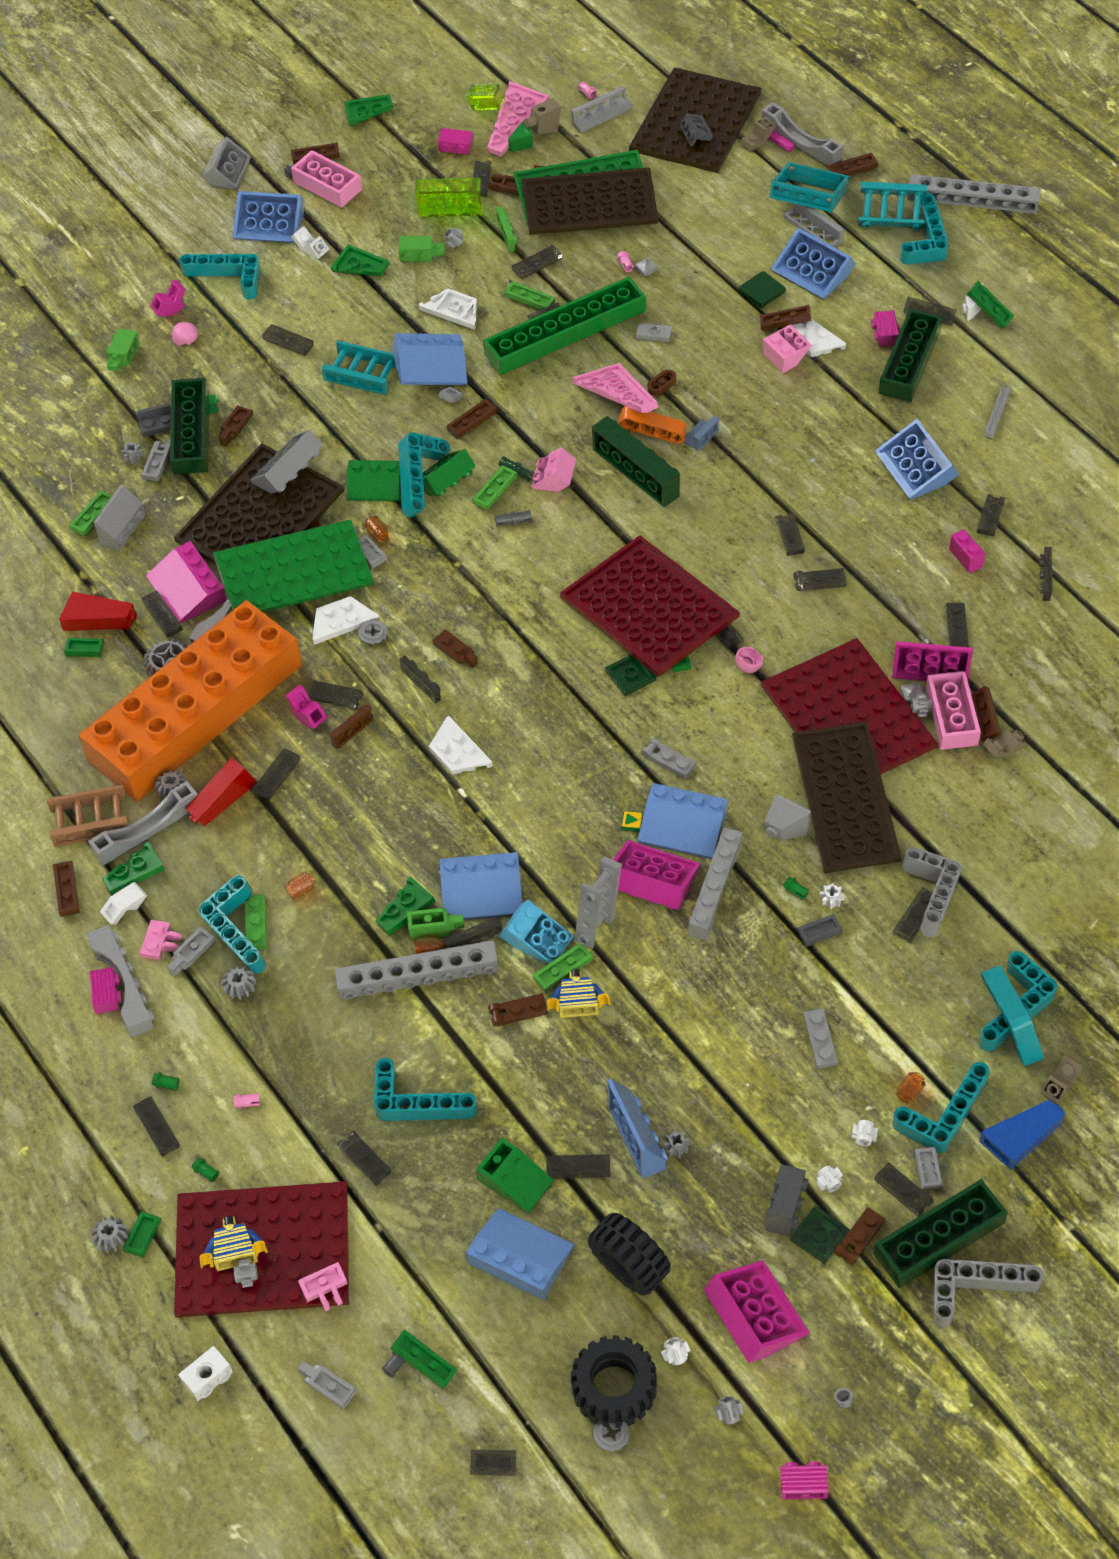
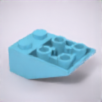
M528 899L517 908L499 934L502 939L514 948L546 964L560 957L574 937L573 934Z

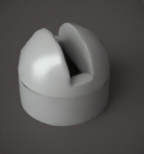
M847 1388L838 1389L835 1392L836 1404L844 1409L850 1407L853 1402L852 1392Z

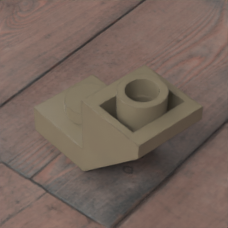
M766 117L754 122L752 133L741 138L740 144L750 151L762 147L776 128V124Z
M1006 729L998 739L987 738L983 745L994 757L1004 759L1026 747L1028 743L1023 739L1024 735L1020 731Z
M1065 1054L1056 1071L1047 1079L1040 1093L1059 1104L1077 1080L1085 1064L1069 1054Z

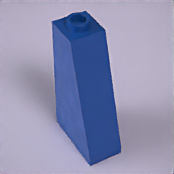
M1047 1100L981 1132L979 1142L1012 1170L1063 1123L1065 1113L1058 1104Z

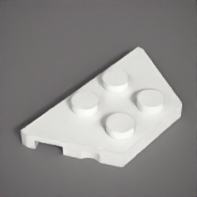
M446 289L440 294L432 296L430 298L431 301L425 304L421 302L418 305L419 310L473 330L476 328L477 299Z
M811 319L812 321L792 325L811 344L810 349L806 353L810 357L831 353L832 349L836 348L846 349L844 341L813 319Z
M351 596L316 608L313 643L315 645L359 629L363 623L369 620L380 621L379 615Z
M450 716L446 717L430 743L429 751L452 775L463 771H474L475 767H492V761Z

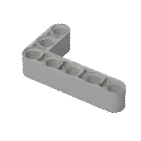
M911 847L906 850L902 864L903 870L915 876L936 882L920 928L921 933L925 936L934 937L937 936L958 883L962 866L955 860Z
M941 1259L935 1264L933 1273V1322L941 1328H946L952 1323L955 1311V1287L1036 1292L1041 1287L1044 1277L1043 1271L1035 1265ZM940 1270H945V1271H947L949 1274H948V1275H942V1274L939 1273V1271H940ZM961 1272H968L971 1276L965 1277ZM989 1273L993 1278H986L983 1274ZM1005 1275H1012L1015 1279L1009 1280ZM1028 1276L1035 1277L1037 1281L1029 1280ZM939 1291H946L949 1295L942 1296L939 1294ZM944 1311L948 1313L949 1316L942 1317L939 1315V1312Z

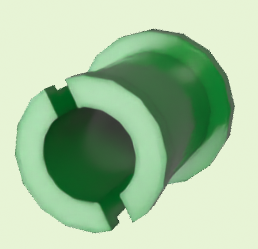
M788 877L783 884L785 891L792 892L800 900H803L808 895L807 893H809V889L796 882V878Z
M162 1072L154 1073L152 1078V1085L155 1088L163 1087L174 1091L178 1089L180 1078L166 1076Z
M197 1158L192 1164L193 1172L201 1174L210 1182H214L219 1176V1171L207 1164L204 1158Z

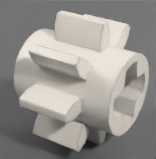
M834 883L828 886L824 885L823 892L819 893V898L822 899V906L826 905L830 909L836 906L840 907L841 901L844 900V894L841 893L842 887H837Z
M860 1120L858 1125H853L851 1138L856 1139V1144L860 1146H870L872 1141L876 1142L878 1128H874V1123L871 1121Z
M825 1166L817 1173L816 1184L821 1191L826 1189L831 1193L841 1187L843 1174L838 1167L833 1169L831 1166Z
M672 1337L665 1341L664 1350L661 1351L665 1361H668L669 1364L672 1363V1365H680L688 1359L687 1352L690 1351L687 1341L683 1342L679 1337Z

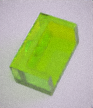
M499 84L471 85L466 94L472 110L500 109L504 101Z

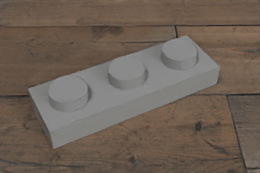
M824 1009L803 1012L817 1069L837 1066L838 1061Z

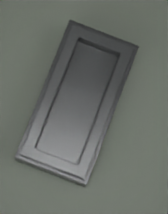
M832 914L798 927L797 932L807 947L841 934L842 928L835 915Z

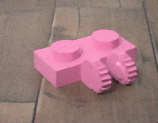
M151 920L140 951L141 958L160 960L163 951L175 952L179 946L175 943L167 942V940L179 942L182 939V935L178 932L170 931L171 925L169 922Z
M338 1262L298 1280L307 1302L319 1297L325 1312L330 1310V1305L324 1294L332 1291L335 1303L338 1306L343 1304L337 1288L348 1283Z

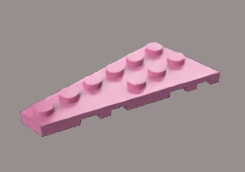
M509 81L508 90H506L505 99L502 102L497 123H495L494 132L487 147L488 152L502 157L509 148L508 138L525 118L530 117L531 108L549 100V95Z
M620 363L572 377L573 384L638 412L648 413L658 408L657 401Z

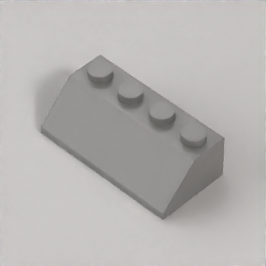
M310 429L295 434L250 481L270 494L282 492L287 487L285 484L298 476L297 472L309 464L308 460L320 453L319 449L323 444Z

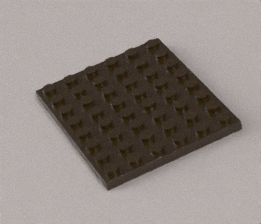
M674 67L632 140L629 151L638 150L639 154L719 173L761 94V88ZM686 113L703 116L713 135L711 141L697 139L694 146L689 145L680 127Z
M261 443L175 535L174 540L180 545L191 541L202 557L215 563L213 552L310 529L344 492V486L306 466L297 472L298 476L285 484L287 487L282 492L270 494L250 481L278 452Z

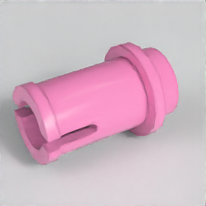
M584 81L579 84L578 90L583 92L588 99L596 97L597 91L594 87H590Z
M621 251L617 254V261L622 264L625 272L632 271L634 265L629 259L628 252Z
M238 1093V1095L234 1096V1107L239 1108V1110H241V1107L260 1106L259 1093L246 1095Z

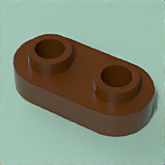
M664 370L648 382V393L652 396L663 394L675 385L676 373L672 370Z

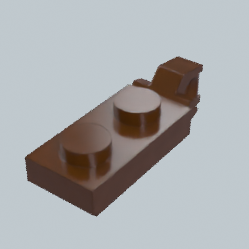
M239 405L236 406L221 426L220 436L218 437L220 445L227 446L231 439L234 440L253 416V410Z
M446 629L432 640L435 647L458 664L465 662L472 668L478 664L474 651Z

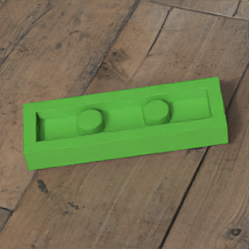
M497 207V221L509 252H514L517 238L515 234H512V224L508 223V213L504 212L503 207Z
M514 281L504 291L505 297L544 312H548L556 302L555 297Z
M502 465L473 498V504L488 511L517 478V472Z
M101 490L69 525L70 530L85 536L93 528L94 521L109 502L112 495Z
M264 894L251 895L245 901L246 938L257 950L267 949L266 903Z
M577 944L533 974V980L544 992H547L562 982L563 979L569 977L571 970H579L591 962L593 955L585 946Z

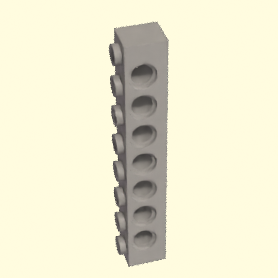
M914 174L910 175L909 184L927 185L926 193L933 194L936 203L1033 214L1038 212L1041 188ZM907 195V200H914V197Z
M494 940L337 968L335 969L340 999H353L357 996H371L384 991L392 992L401 988L409 989L423 984L431 985L435 982L452 981L456 978H470L479 974H491L499 971Z

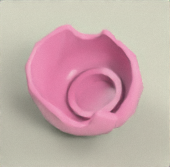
M180 322L174 326L171 338L177 346L181 347L184 343L191 345V343L196 341L198 331L192 323Z
M743 647L737 651L735 663L743 672L754 673L761 668L763 655H760L752 647Z

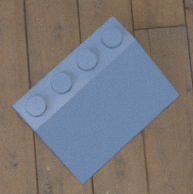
M238 191L233 239L295 243L291 236L301 228L305 205L303 197L295 194Z
M798 228L771 270L816 296L825 299L848 277L856 264L851 256Z
M395 333L392 352L401 384L467 385L465 353L461 334Z
M915 419L875 450L910 500L943 487L960 475L918 419Z
M652 783L638 843L712 859L727 816L728 799Z
M518 852L439 859L443 908L447 909L448 914L463 915L464 920L513 916L517 908L522 904Z
M608 1079L609 1111L642 1179L665 1170L666 1161L668 1160L666 1152L663 1148H659L657 1144L659 1143L658 1136L655 1131L651 1132L649 1118L646 1113H642L640 1109L642 1105L638 1096L634 1097L630 1089L613 1079Z
M498 1208L476 1235L466 1255L468 1264L545 1300L575 1245Z

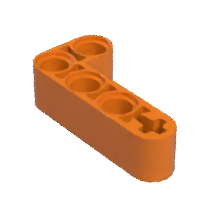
M627 406L623 407L617 419L618 424L622 428L627 429L631 434L634 431L676 444L685 441L687 425L678 419L654 412L641 413Z

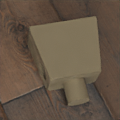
M553 98L533 106L530 117L524 119L525 127H530L538 135L558 132L561 106Z

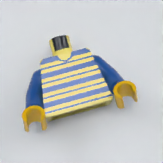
M578 969L571 970L569 973L570 979H563L561 986L557 987L551 998L547 1000V1011L556 1009V1012H559L560 1010V1018L599 1015L598 1006L599 1008H602L604 1004L611 1006L609 995L605 994L597 984L592 983L590 977H582V972Z
M228 1216L222 1220L224 1228L214 1231V1237L209 1240L204 1254L200 1255L199 1258L201 1268L206 1264L214 1267L215 1264L217 1271L239 1266V1260L249 1259L251 1263L258 1262V1254L262 1251L268 1253L265 1242L252 1229H246L243 1223L236 1225L235 1217Z

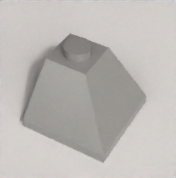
M776 794L764 821V832L768 836L777 838L780 841L806 836L809 834L811 811Z

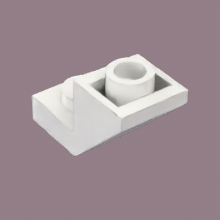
M305 226L301 227L291 236L300 250L317 259L329 250L320 236L314 239Z
M965 296V303L962 304V314H965L966 321H968L981 308L969 296Z
M133 882L111 896L100 913L111 925H117L127 910H137L147 894L136 882Z

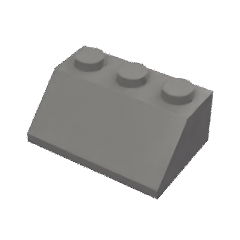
M226 136L216 144L202 174V178L213 187L235 190L251 156Z
M123 485L119 486L94 521L100 545L119 551L126 544L129 536L134 533L139 522L145 517L143 503Z

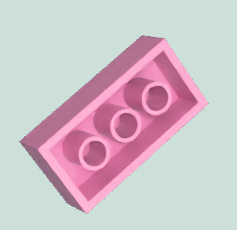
M313 150L291 167L293 183L341 208L362 190L359 174Z
M965 671L928 675L926 692L927 696L931 697L932 700L931 712L940 749L978 746L981 731Z

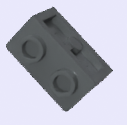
M686 113L680 127L689 145L694 146L697 139L711 141L713 135L703 116Z
M169 403L136 411L143 437L171 431V407Z

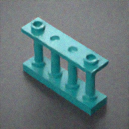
M861 182L860 193H864L865 203L864 217L858 218V225L862 227H910L912 230L923 228L925 220H919L921 198L926 196L927 185ZM873 194L881 195L880 218L870 217L871 197ZM890 195L898 197L896 219L886 218L888 196ZM906 195L914 197L913 219H903L904 197Z
M337 340L338 356L332 366L323 365V380L387 395L389 390L386 378L391 368H396L393 353ZM345 356L354 358L348 369L340 368ZM360 360L369 362L364 373L355 371ZM376 364L385 366L379 377L371 375Z

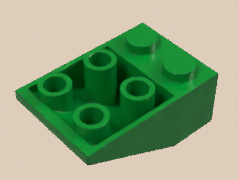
M502 1137L476 1169L478 1181L528 1214L554 1182L547 1173L519 1148Z

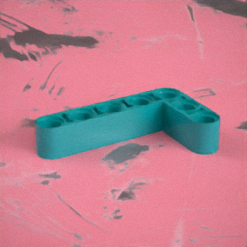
M926 193V196L921 198L920 216L922 220H925L924 230L927 240L903 243L900 253V261L903 264L935 262L947 258L949 242L933 194Z
M184 254L179 258L181 271L184 276H241L240 283L243 297L250 300L254 299L258 294L261 268L256 254Z
M414 432L407 434L398 443L402 512L409 518L420 513L425 507L422 458L440 460L451 449L450 444L444 439Z
M237 875L200 905L199 913L249 970H252L254 974H258L266 968L265 959L227 918L231 912L252 895V888L245 877Z
M1021 951L1012 952L1009 955L1006 969L1016 981L1028 990L1020 997V1000L1032 1019L1054 1000L1057 983L1025 953ZM1001 1013L981 1030L979 1046L984 1051L990 1052L995 1050L1012 1036L1010 1028Z
M1001 965L981 972L989 993L1010 1028L1017 1052L1024 1067L1043 1060L1044 1056L1032 1020Z
M386 1057L376 1062L374 1106L376 1115L380 1120L470 1119L476 1116L478 1112L476 1097L471 1093L395 1094L396 1072L394 1062ZM384 1069H390L388 1072H382ZM385 1087H388V1088H389V1089L386 1090V1091H382V1090H381V1089H383V1088H385ZM466 1104H471V1105H472L471 1107H468V1108L463 1107V1106L466 1105ZM424 1105H430L429 1108H422ZM444 1105H451L449 1108H443ZM383 1106H388L387 1109H380ZM403 1106H409L407 1109H401Z
M976 1062L971 1066L937 1123L908 1107L902 1106L898 1107L894 1112L892 1121L894 1130L927 1148L935 1147L937 1153L945 1152L986 1086L990 1073L989 1066L984 1062ZM966 1089H971L974 1092H967ZM957 1105H961V1106H963L964 1108H963V1109H959V1108H957L956 1106H957ZM898 1118H905L907 1121L902 1122ZM946 1122H953L954 1125H948ZM917 1128H924L926 1131L921 1132ZM936 1138H943L945 1141L940 1142Z

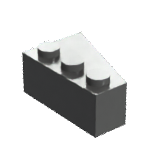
M781 1164L774 1192L771 1195L770 1207L766 1211V1231L790 1237L792 1229L796 1230L799 1217H795L797 1210L801 1211L804 1198H801L802 1191L806 1192L809 1179L805 1178L806 1170Z

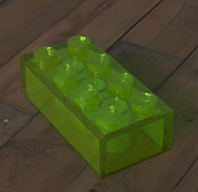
M481 178L416 179L415 194L418 217L482 216Z

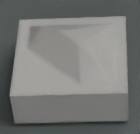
M648 257L634 264V268L643 277L657 271V265Z
M448 387L439 392V397L453 404L462 399L463 393Z
M919 682L900 686L901 694L908 704L911 703V699L916 698L915 694L922 693Z

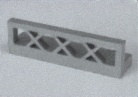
M622 86L572 109L571 119L573 127L579 133H582L632 110V103L626 98V88ZM621 93V97L615 99L617 95ZM609 99L605 105H602L605 100ZM596 105L592 111H589L592 106ZM583 111L579 117L576 116L577 113Z
M793 203V208L783 214V218L792 225L829 244L825 239H832L833 242L829 245L833 247L843 242L844 228L815 208ZM795 213L800 218H792L791 216ZM801 223H809L811 226H804ZM813 231H820L823 234H815Z

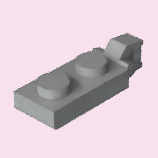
M199 927L173 953L172 962L167 966L169 973L175 977L182 969L186 970L216 941L215 937Z
M303 1361L298 1367L299 1373L306 1377L304 1382L309 1387L343 1410L357 1392L355 1387L322 1365L318 1366L316 1364L313 1368Z

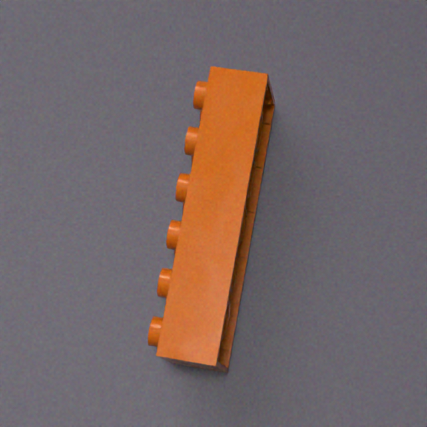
M245 600L78 735L87 761L115 785L123 784L125 793L135 802H138L155 788L157 777L162 776V771L168 773L170 769L172 772L176 771L302 666L297 638L249 601Z

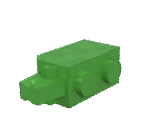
M430 236L399 237L400 262L433 261V257L445 255L444 243H433Z
M118 328L116 334L112 337L110 347H107L106 350L108 370L118 371L121 366L126 367L131 364L140 344L137 331Z
M445 908L407 912L411 941L450 937V932H453L455 929L464 928L463 915L448 914Z

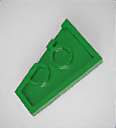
M390 94L344 101L349 127L393 109Z
M347 244L331 266V271L381 277L390 264L389 260Z
M149 841L143 845L144 848L138 853L134 852L130 855L131 859L125 864H119L102 878L111 896L133 882L139 883L165 870Z
M410 876L406 886L397 892L395 900L389 903L377 918V926L390 936L408 923L407 912L425 910L435 903V899Z

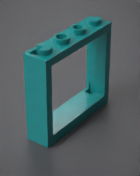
M788 162L772 181L769 198L832 212L847 192L850 176ZM788 180L832 189L835 192L831 194L788 184L787 182Z

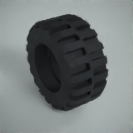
M620 1213L608 1214L588 1236V1246L594 1256L598 1258V1261L624 1286L630 1288L633 1292H637L639 1295L650 1294L670 1272L671 1264L664 1251L640 1226Z
M613 1335V1339H607L604 1336L600 1338L598 1343L594 1340L588 1343V1349L583 1348L579 1352V1358L574 1360L573 1370L571 1371L572 1394L574 1395L576 1406L580 1407V1412L585 1417L589 1415L591 1422L596 1424L598 1421H602V1425L609 1428V1423H615L616 1428H620L622 1422H626L630 1426L635 1423L636 1417L641 1420L646 1415L645 1410H650L653 1406V1399L656 1398L657 1393L655 1363L651 1360L649 1352H643V1346L638 1342L634 1345L632 1344V1339L627 1337L624 1340H620L619 1336ZM621 1367L632 1373L635 1377V1385L625 1395L609 1397L601 1394L594 1388L593 1379L605 1368Z

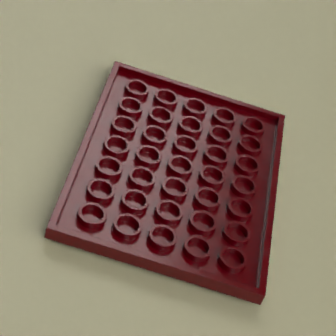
M641 535L560 592L562 600L658 677L740 617V612Z
M858 638L761 681V687L794 732L867 721L880 774L890 771L938 747L937 741L917 715L912 712L911 707Z
M347 1181L177 1194L175 1318L323 1307L319 1297L307 1302L298 1280L337 1262L348 1283L337 1288V1291L343 1303L341 1305H349ZM234 1216L236 1225L245 1224L246 1229H252L265 1242L268 1253L262 1251L258 1254V1262H255L258 1279L253 1280V1286L242 1287L241 1282L236 1283L234 1267L217 1271L215 1264L214 1267L206 1264L201 1268L199 1257L204 1254L209 1240L214 1237V1231L224 1228L222 1220L225 1217ZM332 1291L324 1294L330 1306H338L335 1303Z

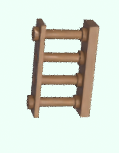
M123 784L48 798L47 804L50 812H55L57 829L50 830V837L54 847L88 841L104 831L120 829L130 825L127 816H122L120 799L127 798ZM112 801L114 818L103 820L101 803ZM93 805L95 822L84 824L82 807ZM74 808L76 825L65 827L63 810Z

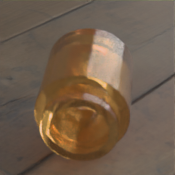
M370 516L366 519L364 528L375 540L383 541L388 537V527L378 516Z
M302 872L288 881L285 889L292 899L300 898L314 889L313 884L315 880L310 873Z
M438 935L419 937V940H414L416 954L444 949L442 938H438Z
M909 1072L897 1087V1097L905 1103L914 1101L926 1085L924 1077L918 1072Z

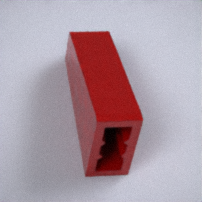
M72 591L59 621L64 631L130 629L132 623L137 619V612L133 603Z
M231 758L185 808L190 813L188 817L195 824L200 822L203 826H206L255 786L257 781L243 766Z

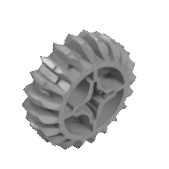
M166 638L165 642L159 641L157 645L152 644V648H148L147 654H144L146 673L151 677L186 649L188 645L186 643L183 644L181 640L176 642L174 638L171 641H168Z

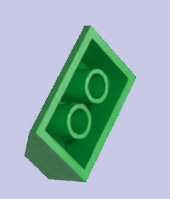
M466 449L450 452L423 472L424 492L427 495H437L439 497L446 492L445 489L447 487H453L458 484V479L462 476L465 478L472 473L471 470L476 465Z
M348 460L347 501H400L399 461Z

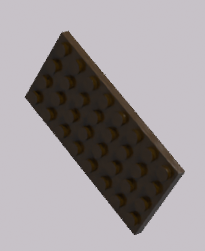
M650 168L522 179L529 235L657 224L659 220Z
M868 722L792 733V741L808 809L811 811L812 826L824 874L901 862L902 857Z

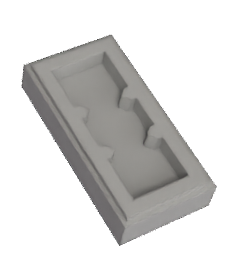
M638 323L636 339L670 342L672 326Z
M367 535L358 539L367 564L372 569L387 561V556Z
M936 1148L914 1149L921 1191L943 1189Z

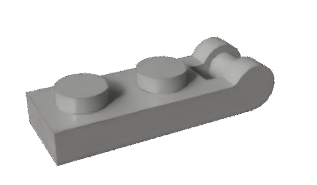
M155 441L142 471V479L159 482L170 456V443L162 444L160 441Z
M651 738L648 742L649 745L641 751L642 756L685 780L696 767L695 761L661 744L656 738Z

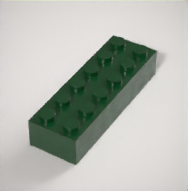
M909 309L881 375L878 394L912 402L941 332L942 316Z
M206 378L172 380L170 464L173 474L208 472L209 388Z
M606 416L592 426L593 451L661 506L666 507L680 497V473L676 468L671 467L665 459L656 455L652 449L646 447L641 440L636 439L627 429L622 428L616 420H612L609 416Z
M980 1179L876 1242L873 1254L897 1287L901 1288L935 1267L937 1261L948 1259L1005 1224L1008 1212L985 1182Z

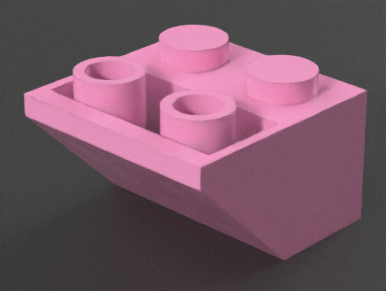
M791 324L763 339V354L782 373L796 367L811 347V344Z
M562 447L552 451L544 458H540L536 463L537 467L532 478L531 487L533 489L559 492L568 487L571 482L576 458Z

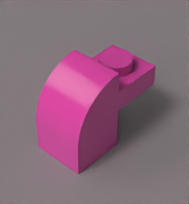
M172 280L167 294L156 293L150 307L157 316L170 317L180 312L185 306L182 300L186 291L178 280Z
M298 685L285 696L292 707L291 712L306 727L314 729L328 718L320 704L311 701L303 686Z

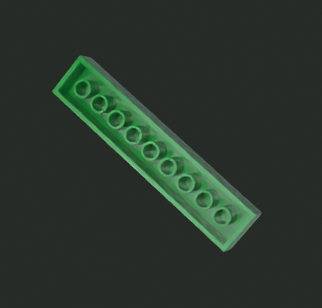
M626 277L484 339V354L498 373L502 375L645 312L646 296L630 277Z

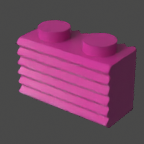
M442 128L438 138L439 151L469 155L474 142L473 132Z
M894 310L874 312V319H871V328L875 329L874 340L878 341L879 347L895 345L900 332Z
M965 529L951 535L949 551L953 553L955 558H958L957 560L968 570V573L984 566L986 553Z
M113 967L91 970L89 974L92 1006L95 1014L120 1010L119 1003H122L123 999L121 990L118 991V985H121L119 973L116 974Z
M814 1461L809 1462L808 1465L798 1466L797 1462H787L785 1466H780L781 1499H827L829 1492L827 1465H821V1462Z

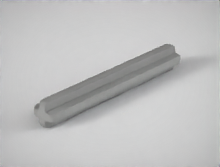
M1003 385L1001 387L984 436L986 438L994 437L1010 394V386Z

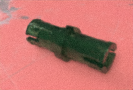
M505 456L501 458L503 462L499 461L500 467L503 465L516 471L518 476L528 482L531 480L529 476L533 477L534 472L521 466L519 462L515 463Z

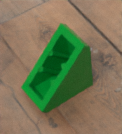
M524 120L508 138L510 152L533 148L532 133L530 128L525 127Z

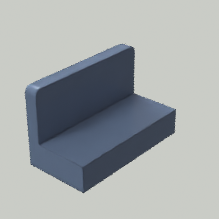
M713 415L708 422L703 419L700 420L685 436L683 443L700 451L719 431V418Z

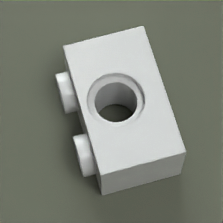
M213 1346L179 1373L178 1376L193 1397L199 1401L201 1398L208 1397L218 1384L225 1383L233 1371L230 1364ZM212 1372L210 1377L202 1378L204 1373Z

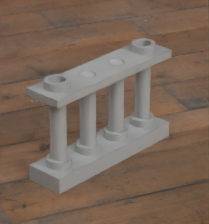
M604 856L600 861L599 875L594 885L590 886L585 883L581 885L575 942L593 949L597 927L602 921L610 925L614 921L622 868L621 863Z

